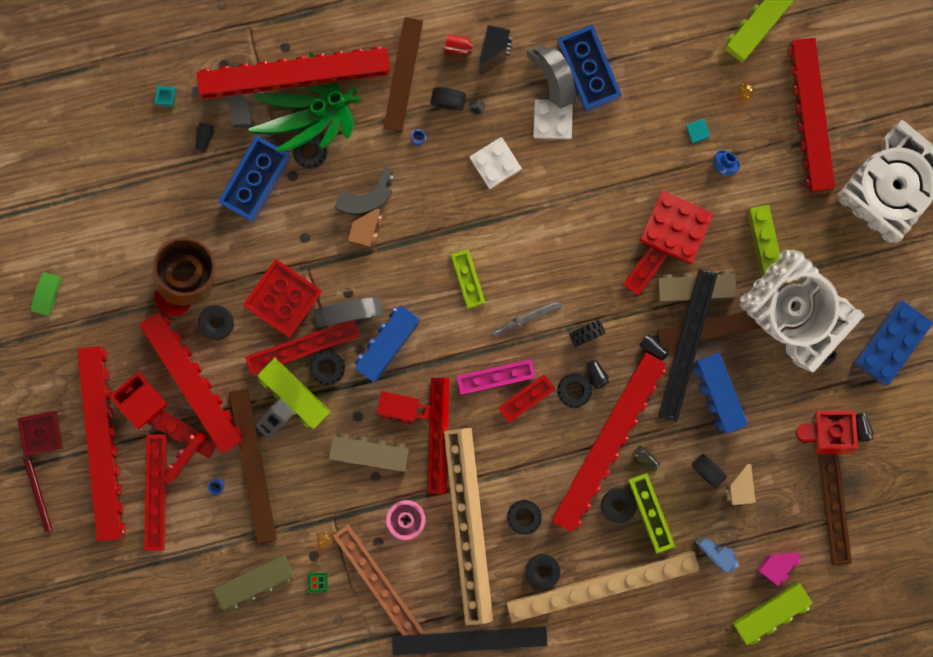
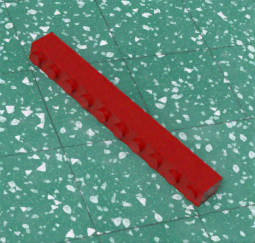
M378 46L366 51L355 49L351 53L338 51L333 53V55L317 54L312 58L300 56L296 57L295 60L278 59L273 63L261 61L257 65L245 63L233 68L222 66L218 70L205 68L201 69L200 72H196L200 100L389 76L390 64L387 48Z
M102 346L77 349L97 541L121 539L126 534L125 522H122L124 505L120 503L122 486L118 484L120 467L116 465L118 448L116 445L114 446L116 429L115 426H112L114 410L113 407H110L111 398L109 395L112 394L111 388H108L110 372L109 369H106L105 362L108 361V353Z
M647 352L644 353L551 521L570 532H573L574 529L578 530L582 523L580 517L583 512H588L592 505L589 501L592 496L596 497L601 489L599 483L602 478L604 480L607 478L611 471L608 467L611 462L615 463L620 455L617 452L621 445L625 446L629 439L627 433L630 428L634 429L639 421L636 418L639 412H644L648 405L646 399L656 391V381L658 378L662 379L667 369L664 368L666 363Z

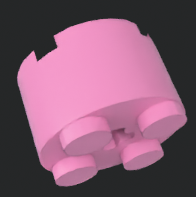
M402 500L395 503L388 511L386 517L389 531L395 537L402 540H409L418 536L426 522L423 508L411 500ZM405 514L409 515V519H412L407 525L401 520V517H404Z

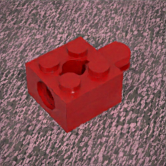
M816 411L812 417L813 424H800L795 431V437L799 442L814 443L815 454H854L858 449L855 411Z

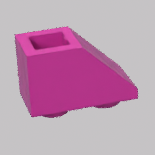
M795 551L769 554L757 568V571L778 586L788 579L789 575L787 573L791 568L795 569L801 561L799 559L801 554Z

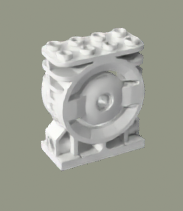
M903 120L899 121L888 131L889 133L881 141V151L869 157L837 194L839 197L838 201L843 206H849L856 217L866 220L868 222L867 225L874 231L878 230L882 234V238L888 243L901 241L933 200V145ZM881 158H885L888 162L893 160L905 161L908 164H910L916 170V172L911 167L903 163H893L888 165ZM868 173L875 178V191L878 198L876 197L874 192L873 179L868 175ZM919 177H920L921 184H922V192L919 190V189H920ZM894 181L900 183V190H896L893 187ZM884 204H886V205H888V206H892V207H902V206L907 205V206H909V207L913 210V212H912L911 210H909L908 208H905V209H892V208H889V207L885 206Z
M784 250L779 255V259L775 264L770 265L766 270V274L753 284V288L740 299V307L746 310L747 314L754 318L755 322L774 339L786 344V353L793 359L792 361L797 366L812 373L865 316L860 310L855 309L846 298L838 296L833 285L819 274V270L816 267H812V263L805 259L801 252L796 250ZM792 280H799L798 283H786L780 287V285L785 281L791 282ZM795 301V306L791 309V304ZM785 326H789V327L798 326V327L792 328V329H785V328H784Z

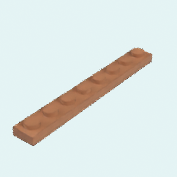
M348 524L335 533L333 537L401 634H426L351 526ZM435 653L416 655L417 657H431Z

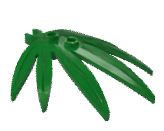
M309 52L310 58L315 56L312 52ZM338 82L324 84L325 86L322 84L304 86L305 89L321 97L254 93L253 96L256 100L271 106L306 110L274 119L248 130L253 134H281L311 126L276 148L277 152H282L307 143L330 124L319 146L320 149H323L337 136L341 123L344 137L346 139L350 138L354 130V118L348 105L351 103L357 104L362 100L359 95L353 97V95L358 93L356 87L349 89L343 95Z

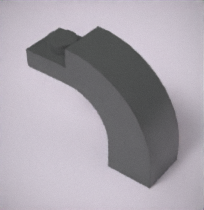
M542 44L527 50V57L536 63L547 77L549 100L560 109L575 103V82L570 67L563 55L554 46L546 48Z
M198 85L197 87H192V95L195 98H200ZM243 95L219 97V99L226 101L230 106L231 125L233 128L252 127L251 109Z
M385 167L376 188L369 194L359 196L341 190L335 204V209L349 215H366L376 208H381L393 193L391 189L386 188L387 185L391 186L394 180L393 170Z
M381 297L345 301L313 310L317 329L350 321L384 316Z
M281 398L255 426L269 439L295 411Z

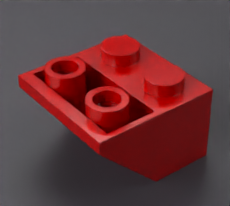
M139 371L109 395L119 410L138 430L168 405Z

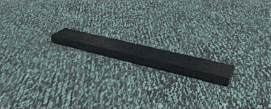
M698 268L658 417L678 421L718 273Z
M546 626L392 636L393 656L547 646Z

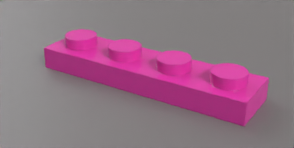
M532 359L459 375L457 376L460 394L463 395L536 377Z

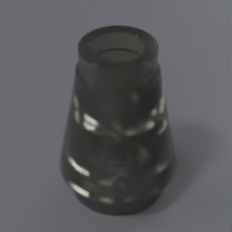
M641 445L631 455L634 459L633 462L652 472H655L660 466V463L651 452Z

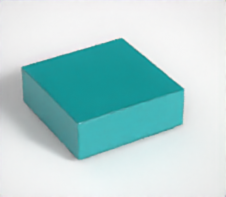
M157 85L154 104L174 107L177 89Z
M705 119L686 125L692 143L711 137Z

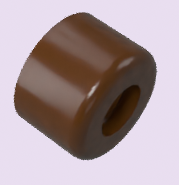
M178 237L167 241L159 248L153 262V282L158 293L166 301L181 306L192 305L204 299L210 292L214 282L215 260L205 244L193 238ZM178 265H188L195 271L193 277L186 282L176 281L172 278V271Z

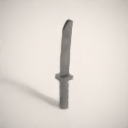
M553 302L520 317L516 316L513 318L514 320L491 331V333L496 338L518 326L519 328L525 322L563 307V304Z

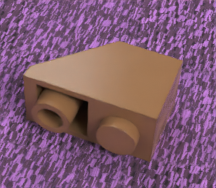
M376 208L352 223L348 238L349 243L371 248L372 244L376 245L378 233H375L376 228L381 226L383 219L380 209Z

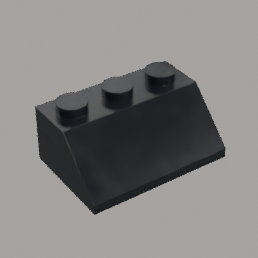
M487 25L479 61L480 75L487 73L504 62L506 55L510 56L513 36H510V29Z

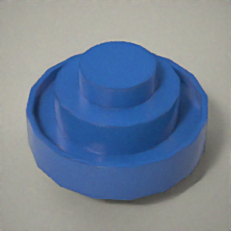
M720 150L712 158L713 164L720 174L732 176L740 168V163L736 156L728 151Z

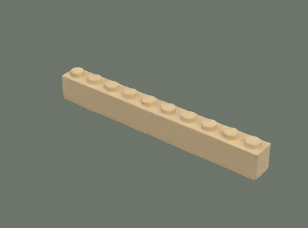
M472 428L444 431L465 624H485L493 621Z
M691 550L507 601V606L513 623L700 570L695 552Z

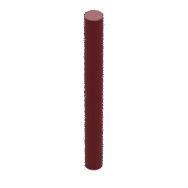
M31 457L24 458L23 461L45 533L52 531L53 529Z

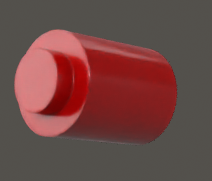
M448 34L444 53L467 57L468 54L472 53L473 43L470 42V38Z

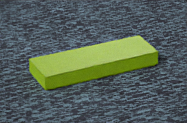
M469 249L450 254L467 309L486 304Z

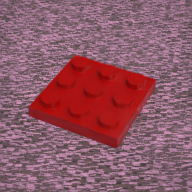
M662 190L639 241L692 265L714 214Z
M275 258L243 306L291 338L323 291Z

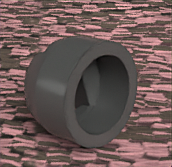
M478 99L473 100L468 107L469 112L476 116L482 115L485 108L484 102Z

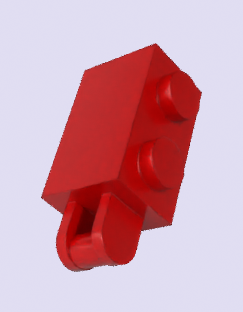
M381 391L377 414L381 415L380 419L391 421L392 417L399 418L400 423L410 425L411 421L415 422L416 417L429 420L432 406L419 404L420 399ZM418 407L423 408L422 415L417 414Z

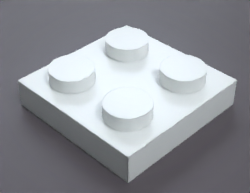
M535 99L533 138L572 139L573 103L560 109L550 100Z
M502 137L469 157L489 190L522 170Z

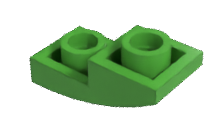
M42 273L33 297L32 312L50 316L56 303L55 295L62 282L60 276Z

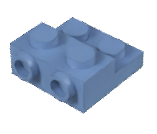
M699 537L695 541L697 546L720 570L726 573L728 571L733 572L739 566L738 562L734 559L736 554L729 547H717L707 537L705 539Z

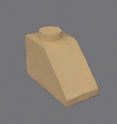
M744 464L728 484L725 496L726 501H729L730 505L756 503L751 464Z

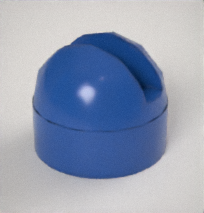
M421 129L413 130L410 137L411 142L416 146L422 145L426 139L425 132Z
M219 478L213 479L208 484L209 491L214 495L220 494L225 488L224 482Z

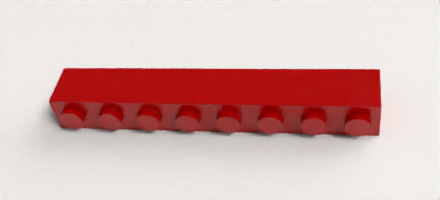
M816 37L792 40L787 47V53L792 61L790 75L794 76L792 91L797 99V102H795V112L799 114L797 129L798 132H801L802 136L800 150L804 151L802 166L807 174V177H805V187L809 189V193L832 191L836 187Z
M157 312L139 325L220 452L225 454L244 442L242 439L244 434L238 426L235 427L231 422L233 417L228 410L224 411L221 404H223V401L219 395L213 394L211 390L212 384L208 378L204 379L201 375L202 369L197 362L194 363L190 358L192 353L187 346L183 347L180 340L182 338L177 330L173 331L170 327L172 322L169 317Z

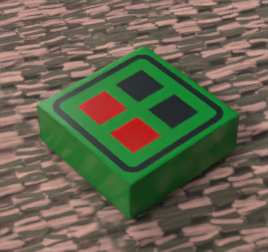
M328 572L308 573V593L328 592Z

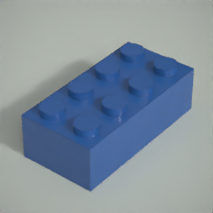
M593 25L557 39L556 45L570 67L576 93L585 113L621 98V91Z
M256 135L218 202L254 223L291 160V155L285 151L277 152L276 148L278 147Z
M903 300L897 301L853 361V364L883 386L889 385L930 329L933 322Z
M401 305L399 308L395 307L389 315L391 318L387 324L384 322L378 329L379 335L376 340L372 338L367 344L366 348L368 350L365 355L360 354L355 361V364H357L355 369L375 383L420 323L418 317Z
M720 353L695 361L692 371L695 377H699L701 382L699 388L702 395L707 397L708 402L706 406L709 413H713L715 417L713 423L716 430L720 431L721 434H727L747 426V420Z

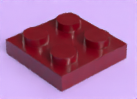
M57 411L17 418L24 456L63 449Z

